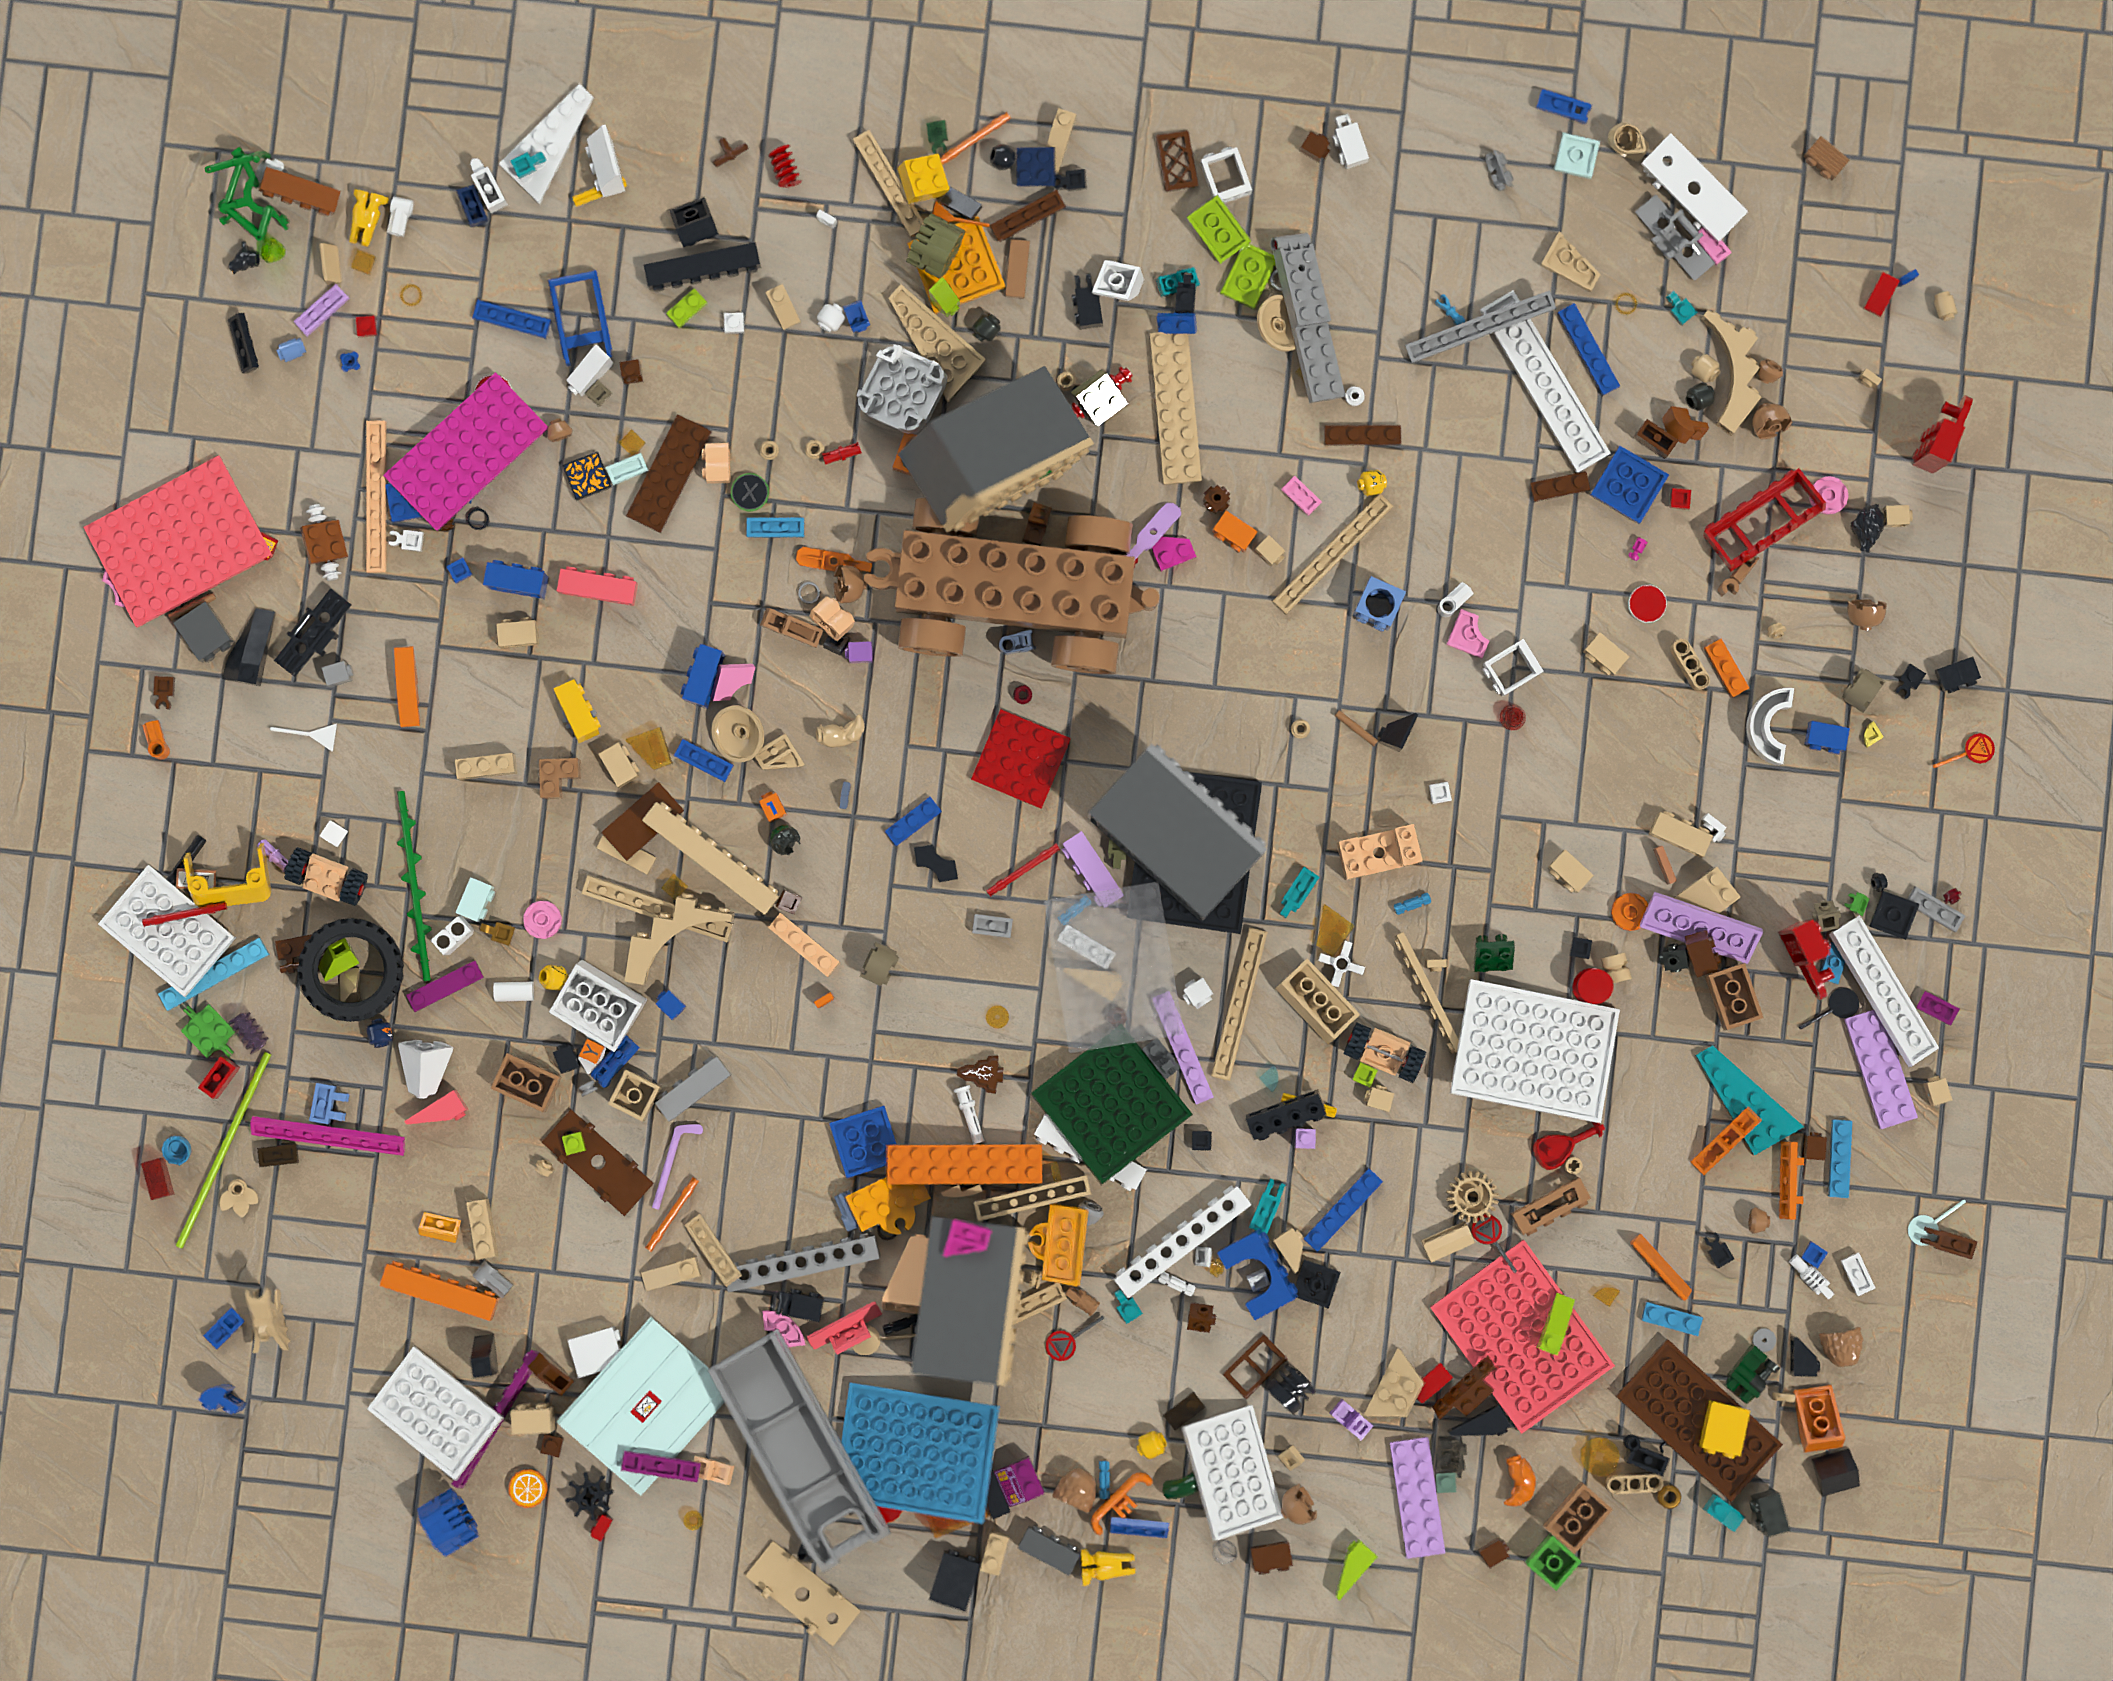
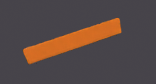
M1638 1234L1630 1242L1632 1247L1681 1300L1686 1301L1692 1289L1644 1236Z

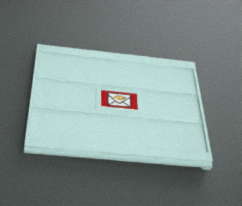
M650 1317L556 1422L634 1491L642 1495L658 1476L621 1471L623 1452L631 1451L675 1458L725 1401L708 1372L710 1368Z

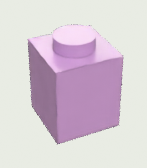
M1295 1128L1294 1148L1315 1149L1316 1129Z

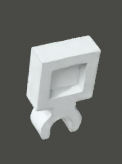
M404 530L403 535H400L396 531H390L391 535L397 536L395 542L389 541L388 544L391 546L402 544V550L422 552L423 532Z

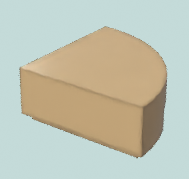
M1772 1392V1399L1775 1401L1795 1402V1394Z

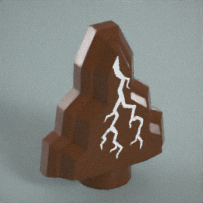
M988 1056L986 1060H978L975 1065H965L958 1068L957 1076L965 1081L974 1082L977 1087L984 1088L987 1093L996 1094L997 1084L1003 1083L1004 1067H999V1056Z

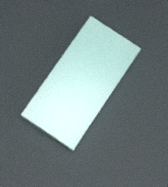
M641 453L606 467L613 486L648 472Z

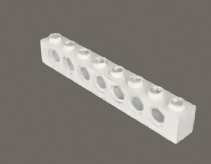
M1232 1185L1223 1191L1224 1196L1220 1199L1215 1197L1207 1203L1209 1206L1204 1211L1199 1209L1192 1215L1193 1219L1187 1223L1185 1220L1177 1226L1178 1230L1174 1234L1169 1232L1161 1238L1163 1242L1158 1246L1156 1244L1150 1246L1146 1250L1147 1254L1142 1258L1140 1255L1130 1262L1132 1265L1129 1268L1125 1269L1123 1267L1115 1273L1117 1277L1114 1280L1127 1298L1131 1297L1251 1206V1203L1239 1187H1233ZM1225 1200H1231L1233 1203V1207L1229 1211H1225L1222 1208ZM1209 1212L1217 1213L1218 1218L1215 1222L1207 1220ZM1195 1223L1202 1225V1231L1199 1234H1194L1191 1230L1192 1225ZM1179 1235H1184L1187 1238V1242L1183 1246L1176 1243V1238ZM1163 1247L1171 1248L1172 1253L1169 1257L1161 1255L1160 1252ZM1149 1258H1153L1156 1261V1266L1153 1269H1148L1145 1266V1262ZM1133 1270H1138L1141 1273V1277L1137 1281L1130 1278V1273Z

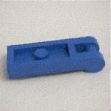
M1544 89L1541 90L1536 109L1575 120L1581 124H1587V114L1592 108L1590 103ZM1576 107L1581 109L1580 114L1575 113Z
M626 1035L615 1052L611 1050L591 1073V1077L598 1081L603 1088L608 1087L611 1084V1079L640 1047Z

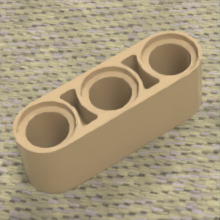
M1685 639L1675 641L1671 645L1670 651L1690 686L1697 691L1705 689L1710 683V677L1690 643ZM1678 643L1683 644L1685 647L1684 653H1679L1676 650ZM1687 660L1694 662L1695 667L1693 670L1686 667ZM1697 676L1704 679L1703 686L1696 684Z
M1652 1472L1614 1474L1606 1478L1605 1487L1613 1494L1657 1492L1663 1487V1479ZM1652 1477H1656L1658 1480L1655 1487L1649 1486V1480ZM1637 1478L1638 1486L1631 1488L1629 1485L1630 1480ZM1615 1479L1618 1480V1488L1611 1489V1481Z

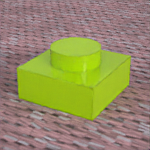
M1360 1062L1352 1080L1370 1088L1378 1070Z
M582 1132L562 1137L566 1155L586 1150Z

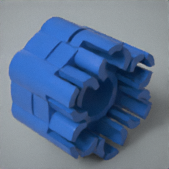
M452 1488L417 1508L421 1526L432 1545L444 1557L479 1537L475 1519L466 1524L467 1521L473 1518L470 1512L463 1515V1513L468 1511L467 1506L463 1505L457 1508L465 1502L461 1496H457Z

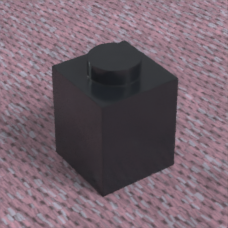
M565 1043L556 1047L557 1051H554L553 1054L561 1074L581 1067L573 1045L568 1046Z

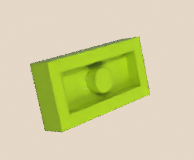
M694 288L666 314L680 329L708 303Z

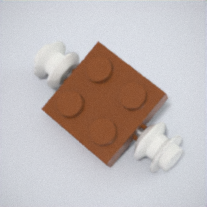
M316 504L309 506V510L306 511V513L311 514V518L308 521L315 524L302 526L300 529L309 565L325 562L320 570L325 571V575L322 578L332 581L338 579V575L341 574V572L336 570L339 564L333 562V560L347 558L348 554L339 520L323 522L327 518V515L322 514L325 507Z

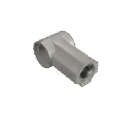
M486 1260L473 1274V1277L484 1286L487 1285L501 1298L513 1286L512 1283L498 1273L496 1267Z

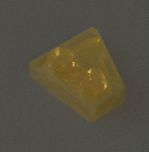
M661 727L626 739V742L647 761V764L653 770L673 764Z
M1326 904L1323 906L1316 945L1333 957L1355 925Z

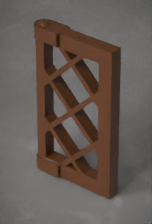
M1189 131L1155 136L1165 192L1198 187ZM1178 138H1184L1185 148L1176 143ZM1168 140L1172 144L1165 152L1162 141ZM1173 145L1182 150L1177 159L1168 154ZM1184 152L1188 157V167L1179 161ZM1165 156L1175 161L1170 170L1166 167ZM1177 163L1186 169L1181 177L1171 172ZM1187 171L1191 174L1192 181L1185 182L1182 179ZM1169 174L1178 179L1176 184L1170 185Z

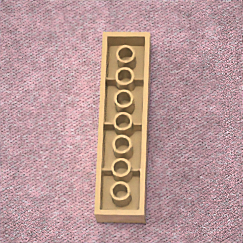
M656 802L642 821L766 915L779 899L777 895L779 891L770 884L768 887L763 885V879L755 873L750 875L747 872L748 867L738 861L736 864L731 860L733 856L724 849L719 851L716 848L717 843L709 837L706 840L702 838L700 830L694 826L689 828L686 825L687 820L678 813L676 816L671 814L672 809L665 803L661 802V804H658Z

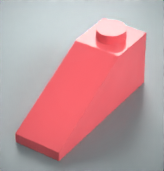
M453 1090L404 1122L407 1125L453 1119L458 1121L466 1116L465 1111L469 1109L457 1090Z

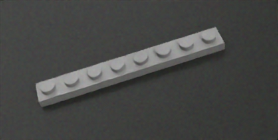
M1549 290L1406 344L1405 346L1411 362L1415 363L1555 310L1556 306Z

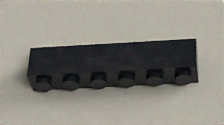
M756 242L643 264L648 288L653 290V292L663 291L665 287L670 286L672 288H679L685 283L699 284L705 279L714 281L724 275L734 277L738 276L739 272L744 271L754 273L761 268Z

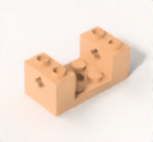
M1414 824L1337 842L1345 880L1423 862ZM1375 848L1383 849L1384 855L1382 858H1376L1373 855Z

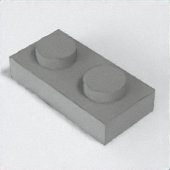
M975 914L972 933L1010 938L1013 919Z

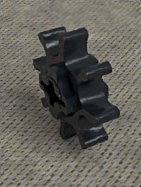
M585 1471L583 1473L585 1478L584 1484L578 1485L573 1480L569 1482V1486L575 1488L576 1495L574 1497H567L565 1502L575 1501L578 1503L579 1509L574 1513L575 1517H578L582 1510H588L591 1513V1520L594 1521L596 1519L595 1509L597 1507H602L605 1511L611 1509L610 1506L604 1503L603 1498L605 1495H612L614 1490L605 1491L601 1488V1482L605 1479V1475H601L598 1482H591L589 1480V1472ZM588 1490L590 1491V1494H594V1497L591 1499V1501L588 1497H585V1495L588 1493Z

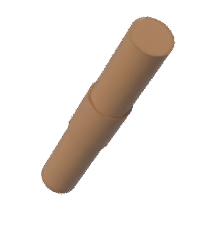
M212 592L168 614V616L173 621L189 613L202 603H209L215 600L216 596Z
M1340 710L1336 713V718L1372 746H1375L1378 742L1375 737Z

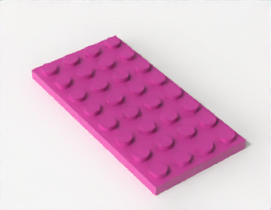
M495 372L383 476L438 531L548 430V426Z

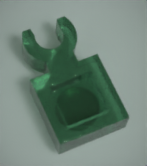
M946 121L926 123L929 143H934L932 145V152L937 154V149L942 147L944 154H946L947 147L943 143V141L948 140Z

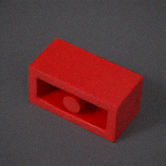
M604 1513L601 1516L599 1515L596 1520V1526H593L590 1530V1536L601 1542L614 1519Z

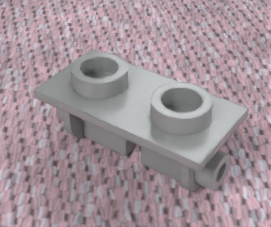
M1494 150L1495 155L1493 153L1487 154L1485 161L1489 171L1497 170V173L1491 176L1495 188H1498V191L1506 189L1505 185L1513 187V176L1509 170L1507 171L1505 155L1497 150Z

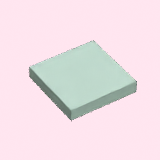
M1563 133L1554 171L1591 179L1600 141Z

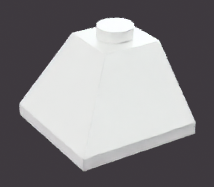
M1105 260L1092 293L1125 301L1138 296L1144 281L1141 268Z

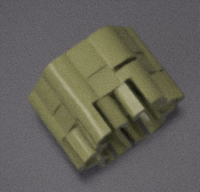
M931 213L923 221L926 226L921 225L920 233H917L915 237L919 241L913 240L908 254L909 258L906 259V262L921 270L925 269V272L940 279L947 273L960 248L965 230L952 223L948 224V221Z

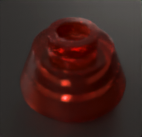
M1508 705L1500 713V722L1508 730H1518L1526 721V714L1518 705Z

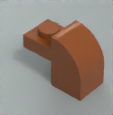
M1671 406L1662 417L1667 433L1683 444H1686L1689 439L1700 441L1709 430L1707 422L1691 420L1687 408Z

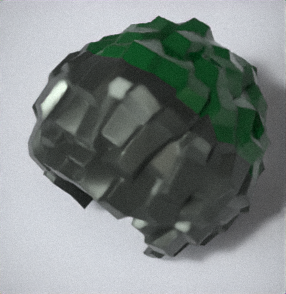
M781 825L775 828L770 835L771 847L780 855H790L794 852L792 847L795 845V842L801 844L798 831L788 825Z

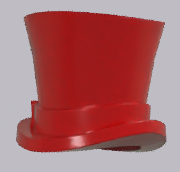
M1586 968L1575 976L1572 983V992L1578 1001L1601 1004L1612 995L1614 984L1611 976L1604 970Z

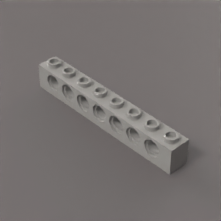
M870 1233L859 1235L860 1239L852 1240L851 1237L840 1239L841 1243L833 1244L832 1241L821 1243L822 1247L815 1249L814 1245L803 1247L802 1252L795 1253L794 1249L783 1252L784 1256L776 1257V1254L765 1256V1260L758 1261L757 1258L746 1260L744 1265H739L738 1262H735L734 1264L738 1270H748L750 1277L747 1280H743L741 1277L727 1286V1291L733 1292L879 1259L880 1255L875 1235L871 1236ZM855 1244L862 1245V1254L857 1255L853 1252ZM836 1248L843 1249V1258L838 1259L834 1256ZM822 1252L826 1258L823 1263H818L815 1260L816 1253ZM802 1256L806 1259L805 1267H799L796 1264L798 1257ZM779 1261L787 1263L788 1268L786 1271L778 1269L777 1264ZM760 1265L768 1267L769 1273L763 1276L759 1273Z

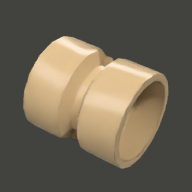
M1626 953L1601 958L1603 969L1607 970L1613 983L1632 979L1630 969L1626 967L1628 963Z

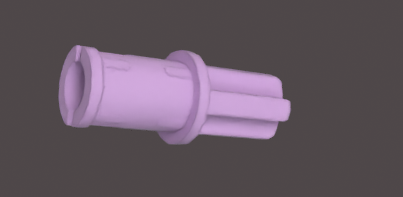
M261 840L257 848L260 843H264L268 861H272L282 872H285L288 860L280 853L279 849L276 850L268 841Z

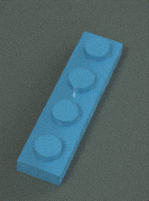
M1832 1120L1828 1197L1849 1198L1852 1121Z

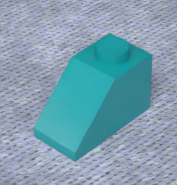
M1714 1493L1703 1507L1704 1511L1733 1532L1737 1530L1745 1518L1743 1514Z

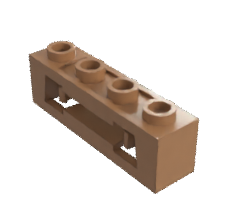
M1577 1177L1510 1213L1520 1233L1529 1236L1538 1231L1537 1227L1541 1225L1546 1227L1554 1223L1553 1219L1559 1215L1561 1218L1572 1213L1570 1211L1576 1206L1578 1209L1588 1204L1587 1200L1591 1199L1581 1178ZM1573 1189L1564 1195L1569 1201L1576 1197L1575 1200L1570 1203L1565 1202L1544 1213L1533 1223L1530 1224L1529 1222L1537 1218L1534 1212L1523 1215L1532 1209H1540L1564 1196L1563 1193L1567 1190Z

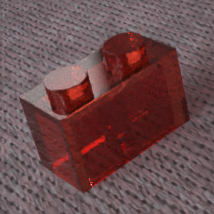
M164 1157L141 1163L151 1200L175 1195Z

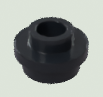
M1874 873L1870 882L1873 889L1881 892L1884 888H1887V878L1883 873Z

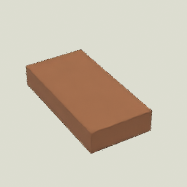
M1664 847L1654 848L1653 851L1667 885L1676 882V877Z

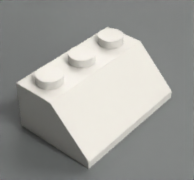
M605 124L587 138L589 146L585 147L588 158L592 157L593 163H590L592 174L597 176V180H594L597 192L601 191L603 197L625 192L613 143Z

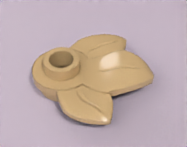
M241 1179L231 1181L228 1185V1191L224 1192L220 1198V1208L222 1211L233 1208L236 1214L242 1218L248 1213L250 1204L258 1203L257 1193L253 1189L248 1188L247 1184ZM237 1185L241 1187L240 1192L235 1191Z

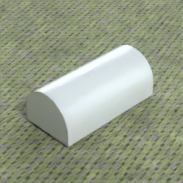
M534 981L495 982L493 989L494 1001H534Z

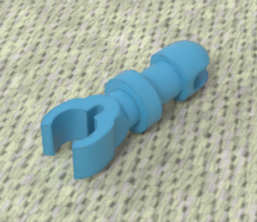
M1442 294L1440 296L1444 303H1440L1439 299L1435 300L1436 306L1447 312L1445 314L1447 316L1450 315L1456 325L1466 322L1465 318L1455 311L1456 308L1450 305L1446 295Z

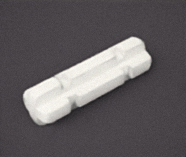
M1162 1272L1158 1278L1160 1283L1164 1285L1167 1283V1286L1179 1292L1184 1291V1294L1192 1296L1195 1291V1286L1187 1285L1185 1281L1174 1276L1170 1277L1166 1272Z

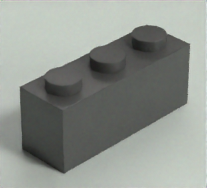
M1036 1525L1033 1527L1028 1526L1018 1545V1549L1070 1576L1080 1556V1552L1077 1551L1078 1548L1070 1543L1067 1545L1061 1543V1539L1053 1534L1050 1536L1044 1534V1530Z

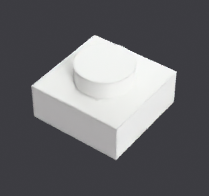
M724 313L725 334L744 333L743 313Z

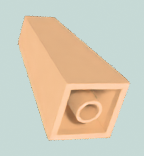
M916 1234L915 1236H910L884 1293L882 1310L919 1315L929 1238H926L925 1235Z

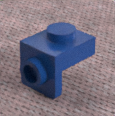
M861 300L843 306L852 332H862L870 326Z

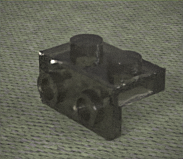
M1438 1436L1435 1461L1436 1472H1455L1457 1478H1461L1462 1471H1465V1460L1463 1457L1467 1454L1466 1443H1463L1461 1436Z

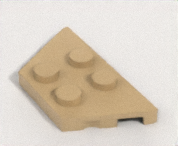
M1397 1348L1364 1413L1365 1416L1408 1417L1424 1385V1381L1407 1360L1402 1350Z

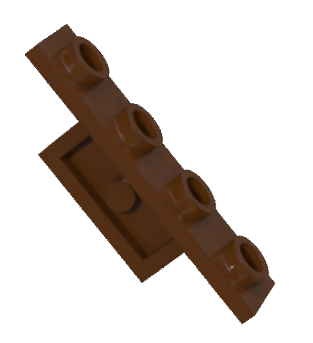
M1488 1355L1432 1406L1439 1419L1445 1416L1453 1407L1467 1417L1494 1392L1492 1386L1483 1380L1496 1368Z

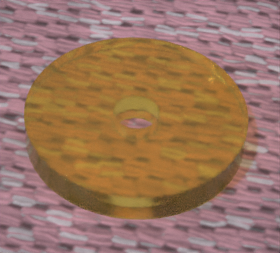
M993 1006L987 1011L986 1020L991 1027L999 1029L1008 1023L1009 1014L1004 1007Z

